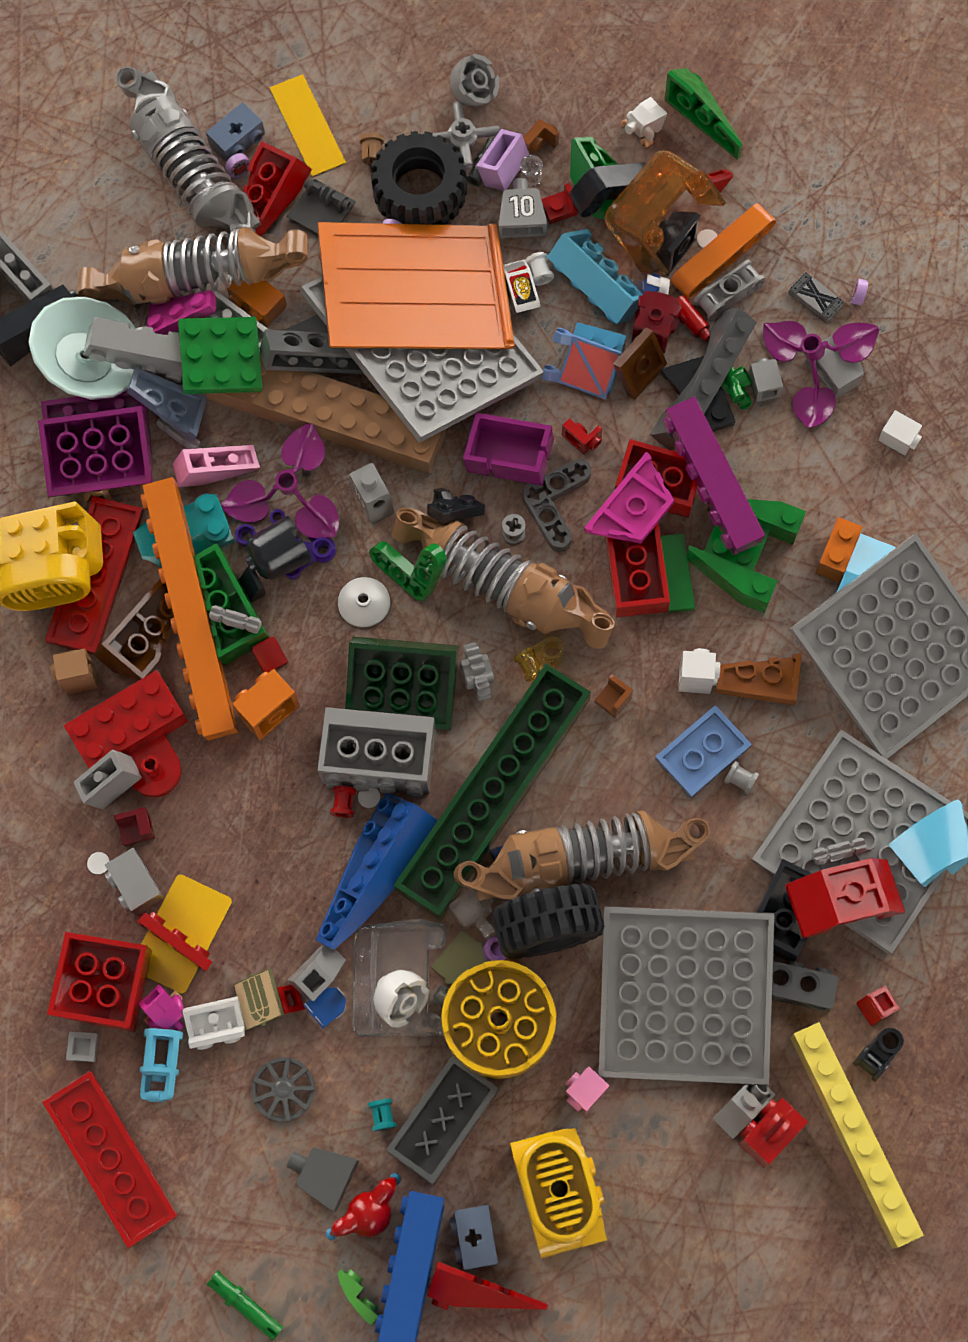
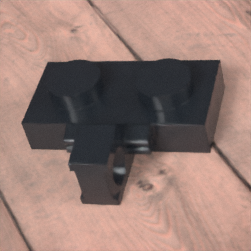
M444 488L433 489L434 498L432 504H427V515L441 523L484 515L485 505L477 501L474 496L461 495L459 498L457 496L452 497L450 491Z

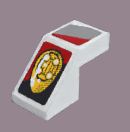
M526 260L504 264L505 281L508 285L511 304L515 312L518 313L540 307L531 270Z

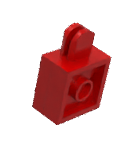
M783 1098L777 1102L773 1099L769 1101L758 1113L762 1117L759 1122L756 1123L753 1120L739 1134L743 1139L738 1145L763 1168L770 1165L808 1123Z

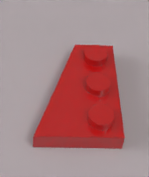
M153 911L150 915L141 913L135 921L140 926L148 928L157 938L171 945L174 950L203 971H207L213 963L208 959L210 955L208 951L198 944L195 948L185 942L188 938L176 928L172 932L163 926L166 921Z

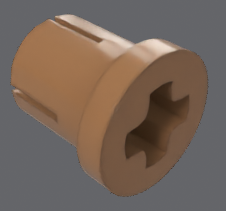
M364 133L360 135L362 162L364 164L372 165L373 161L376 160V154L382 149L384 144L383 135L379 133Z

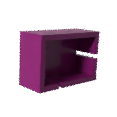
M476 413L463 457L466 471L484 476H490V472H493L495 478L542 486L547 469V460L550 458L554 443L552 426Z

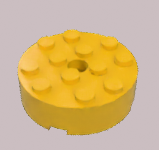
M487 961L466 970L452 984L443 1003L442 1028L449 1049L462 1065L472 1072L487 1078L505 1079L529 1071L546 1055L555 1034L556 1010L547 986L532 970L511 961ZM496 1012H503L507 1016V1022L502 1026H495L491 1022L492 1015Z

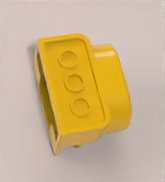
M76 501L0 518L1 606L16 611H34L73 603L89 594L91 589L90 576L97 574L103 566L101 525Z
M576 1127L548 1132L510 1143L540 1258H547L606 1241L607 1237L600 1205L604 1203L600 1185L595 1186L593 1176H595L596 1170L592 1157L587 1158ZM562 1181L567 1185L568 1192L564 1197L558 1198L552 1194L551 1186L554 1182Z

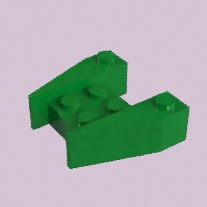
M747 499L765 534L762 543L733 555L731 550H727L722 543V532L719 526H714L705 550L702 551L689 546L687 558L688 562L737 602L765 613L778 580L758 573L754 569L768 536L792 545L794 544L806 511L781 501Z

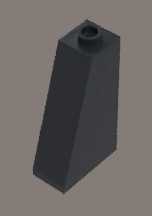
M62 284L0 317V355L10 367L31 352L28 343L31 325L42 309L62 298L78 297L73 289L69 292Z

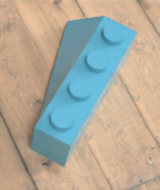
M588 229L562 234L547 256L553 263V267L557 271L564 273L575 288L583 291L588 296L589 302L598 306L605 313L608 320L616 324L629 321L638 309L639 295L642 296L639 289L628 276L618 273V264L602 254L605 249L600 243L594 244L590 239L592 233Z

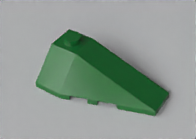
M687 68L670 70L667 73L664 100L738 160L741 157L743 143L700 76L696 73H691Z

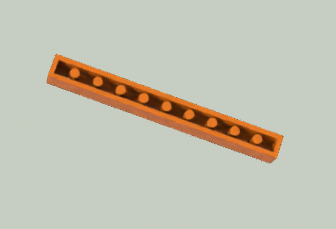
M171 477L142 485L144 494L140 495L142 505L145 510L148 509L150 518L146 519L150 534H154L156 543L152 544L156 559L160 558L162 568L158 569L162 584L166 583L168 593L164 594L168 609L172 608L174 618L170 619L174 634L178 633L180 643H177V650L180 659H185L186 668L183 669V675L186 684H191L193 692L189 694V700L192 709H197L199 719L195 720L197 732L199 735L203 734V737L208 741L239 733L222 662L218 659L216 652L217 648L212 635L204 593L200 585L194 560L195 552L178 483Z

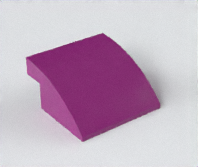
M127 391L113 398L90 400L77 396L41 401L43 420H38L48 498L152 483V447L148 408L129 395Z

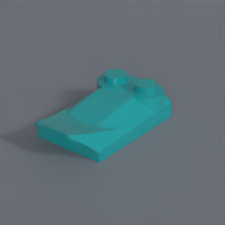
M202 494L195 502L183 506L195 555L216 543L220 548L235 543L217 494ZM146 521L133 532L142 558L162 568L160 558L156 559L152 544L156 543L155 536L150 534Z

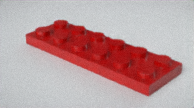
M95 496L92 497L87 513L101 525L103 566L97 574L90 576L91 589L86 597L73 603L56 606L45 638L48 644L72 650L85 648L87 653L92 655L101 646L135 541L133 532L139 528L144 513L141 507Z
M92 1071L84 1074L42 1102L127 1248L130 1249L178 1217V1214Z

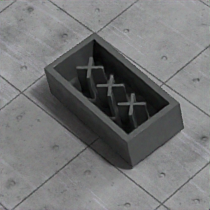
M452 1055L386 1151L429 1183L435 1185L499 1093V1088L483 1076L466 1068Z

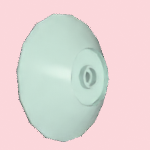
M88 297L62 298L44 307L32 322L28 343L35 365L49 382L67 394L90 400L113 398L127 391L133 369H122L107 361H95L90 356L83 355L88 329L95 317L129 323L131 329H136V327L125 314L106 302Z

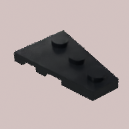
M704 356L663 368L660 373L666 380L668 379L674 386L676 393L680 395L697 372ZM720 386L704 413L713 432L735 425V419L722 386Z

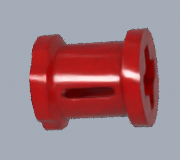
M349 786L333 787L335 796L333 808L330 809V815L339 818L354 817L352 804L353 797L357 792L355 788Z

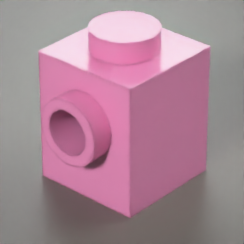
M588 1066L581 1075L576 1072L566 1082L565 1085L568 1089L565 1094L569 1097L566 1102L575 1111L579 1112L582 1109L587 1113L609 1089L610 1085Z

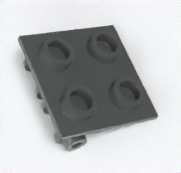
M307 178L304 182L306 190L289 212L287 218L318 234V222L342 223L356 201L315 178Z

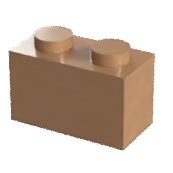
M85 648L53 655L54 664L50 665L52 678L57 680L58 687H62L67 695L99 689L95 663Z

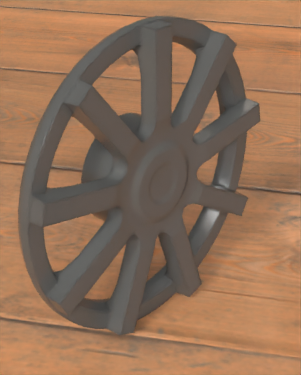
M284 1057L268 1061L258 1070L253 1078V1102L257 1109L271 1120L280 1122L294 1120L303 1115L313 1101L315 1084L312 1074L304 1064L295 1059ZM285 1063L282 1077L277 1075L273 1065ZM290 1064H294L301 1070L289 1079ZM267 1069H269L274 1078L273 1083L260 1079ZM306 1074L310 1086H295L294 1083L302 1075ZM261 1084L270 1087L271 1091L257 1096V1085ZM296 1091H310L306 1104L295 1096ZM274 1097V1101L267 1112L260 1104V1101ZM290 1099L302 1108L293 1115H290L288 1105ZM279 1102H283L285 1117L272 1115Z

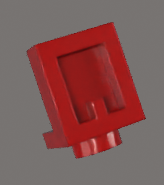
M570 183L564 184V191L541 199L549 224L578 215V211L569 197V193L572 190Z
M569 418L562 425V436L584 455L589 450L593 451L600 445L603 429L598 425L590 434H587V430L582 424L575 423Z

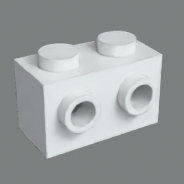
M702 648L694 649L693 651H683L679 667L678 692L711 693L712 686H717L720 676V662H715L716 653H710L709 650Z

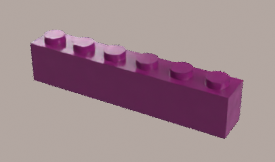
M695 396L667 408L663 425L668 434H673L676 440L674 442L675 449L680 457L684 456L688 464L686 465L687 473L691 480H696L699 486L697 489L698 495L703 503L707 502L711 510L709 512L710 519L713 525L719 526L722 532L721 540L727 550L730 549L732 554L735 555L762 543L765 534Z

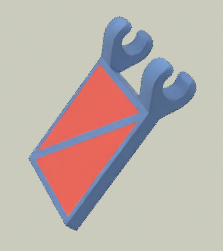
M557 328L553 341L570 346L562 370L560 371L556 367L547 364L544 366V374L541 378L547 381L559 382L606 399L616 371L613 363L622 352L574 335L566 329Z

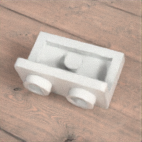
M238 996L183 1008L189 1036V1048L197 1047L198 1050L212 1047L213 1043L222 1041L226 1044L234 1043L245 1036V1024Z

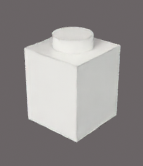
M895 410L883 428L878 441L906 455L910 448L915 450L922 438L919 435L922 425Z

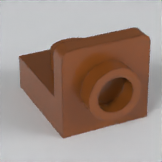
M539 119L524 135L523 138L529 154L531 155L534 150L536 152L539 151L545 141L554 148L558 145L559 132L554 125Z

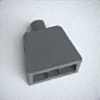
M313 1147L308 1158L293 1152L286 1167L300 1174L296 1182L298 1187L336 1212L359 1161L348 1156Z

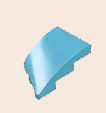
M958 799L924 817L888 844L924 887L944 870L947 869L954 875L968 863V826L965 823L962 809L963 804Z

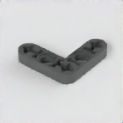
M583 459L574 460L545 475L542 485H545L546 491H543V486L528 484L523 490V502L548 545L557 552H562L569 548L572 535L552 501L579 488L590 480L591 466ZM575 468H579V470L585 469L584 476L574 475ZM570 476H572V477H571V482H572V483H569V480H568V478H569ZM559 478L564 482V486L559 490H555L550 487L549 483L551 480ZM533 491L535 494L540 493L539 500L535 501L534 498L529 499L530 492ZM549 511L555 518L550 523H544L540 520L539 516L541 513ZM556 526V531L558 532V534L561 537L565 535L564 543H560V541L554 542L555 532L553 531V528H555Z

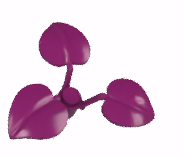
M798 322L764 323V342L768 352L774 359L781 362H789L796 357L798 351L804 352L805 357L810 360L814 388L804 387L794 395L792 401L795 415L807 428H814L823 424L831 416L836 405L833 390L828 387L819 388L816 361L824 356L826 348L833 352L839 351L840 357L846 362L857 363L865 360L874 349L879 334L878 326L859 322L845 324L834 332L832 338L836 346H832L827 341L822 342L821 338L816 334L807 335L803 325Z
M309 423L298 428L284 442L281 450L282 460L286 465L295 466V468L279 472L276 476V484L272 486V490L268 495L265 496V489L259 482L245 480L238 483L221 504L222 509L232 518L246 523H255L268 515L269 506L266 501L270 500L277 490L284 495L294 494L304 505V507L297 511L295 516L298 530L310 538H334L339 529V516L335 505L329 498L320 494L314 495L307 502L298 491L299 482L295 476L300 467L306 471L314 470L322 464L325 458V447L314 425Z

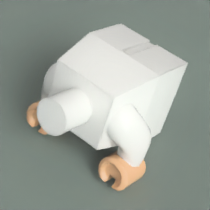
M650 97L641 102L633 111L628 112L626 119L621 124L627 134L634 132L639 138L644 137L641 139L640 144L647 148L653 144L654 132L661 131L667 112Z

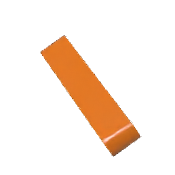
M759 203L754 204L677 270L670 282L688 299H692L761 240L774 227L776 219Z

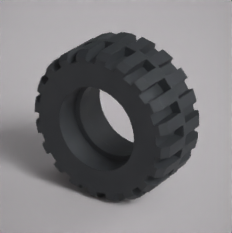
M411 131V135L405 136L403 133L396 136L397 140L394 142L392 139L384 144L385 150L380 149L378 151L376 160L373 161L371 167L373 197L381 215L387 216V219L399 221L402 224H448L449 217L454 219L459 214L458 208L463 207L465 196L467 195L466 165H464L462 154L457 152V147L452 142L446 143V138L441 135L434 137L433 132L425 131L424 134H418V131ZM415 169H427L435 172L442 178V182L437 188L425 194H410L396 185L401 176Z
M586 884L557 886L513 898V900L506 901L502 905L497 906L492 916L500 951L509 959L541 956L573 948L601 936L605 928L596 891Z

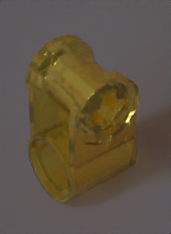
M550 636L532 647L520 651L513 657V660L523 670L525 681L530 682L537 677L545 663L553 668L560 665L565 658V647L560 638ZM550 647H557L560 652L556 656H549L546 650Z

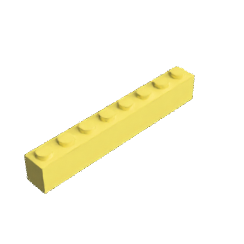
M818 1022L794 1033L790 1039L892 1249L899 1248L924 1236L820 1023Z

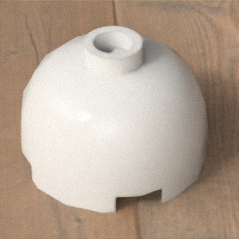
M397 970L383 976L377 983L373 997L377 1013L391 1027L399 1028L407 1025L409 1022L406 1019L415 1011L420 1013L428 1000L430 992L425 986L426 982L417 974L405 970Z

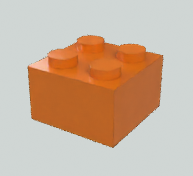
M275 669L269 673H262L256 679V684L249 690H242L235 697V702L232 703L238 717L259 741L300 707L295 691Z

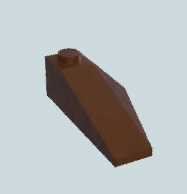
M159 579L93 654L113 672L141 680L158 663L164 643L169 635L170 619L174 618L172 608L168 609L164 594L168 593L166 583L162 584L161 579Z

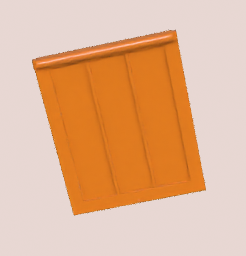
M318 222V238L330 348L514 349V336L497 224L473 226Z

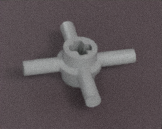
M456 101L453 103L455 121L448 132L433 133V136L441 135L446 138V142H452L457 147V151H460L466 169H470L473 166L470 149L475 144L477 138L497 136L500 129L499 126L475 128L470 120L465 119L463 104L460 101Z

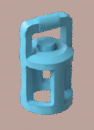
M144 1029L143 1037L146 1038L144 1063L139 1069V1072L142 1073L140 1097L149 1102L169 1101L174 1095L175 1077L179 1075V1070L176 1068L179 1041L183 1040V1032L168 1029ZM156 1040L169 1041L166 1065L154 1064ZM151 1081L165 1082V1091H150Z

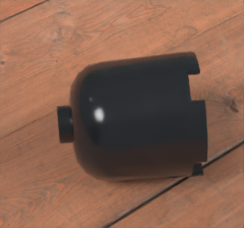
M289 516L282 518L249 538L247 542L249 556L245 558V561L251 572L257 570L261 577L273 580L312 562L303 540H296L298 539L295 532L296 527Z

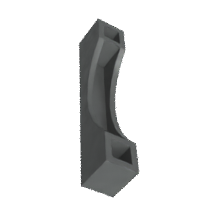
M740 307L721 312L710 331L708 348L697 372L670 407L695 396L703 413L706 412L757 324ZM664 412L650 436L666 449L673 450L675 449L674 442L676 440L672 433H667L663 425V419H665Z

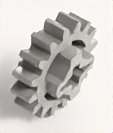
M476 642L463 645L465 660H461L460 665L467 689H474L478 701L491 698L489 684L493 683L494 676L488 655L480 654Z

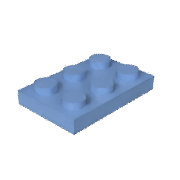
M715 705L656 755L655 760L682 790L692 798L745 753L752 744Z

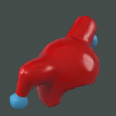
M393 1173L390 1175V1178L381 1180L372 1191L362 1192L355 1196L349 1203L347 1213L335 1221L332 1228L326 1231V1238L328 1240H335L337 1236L343 1237L352 1233L363 1237H376L383 1233L391 1219L389 1201L396 1191V1186L401 1183V1176Z

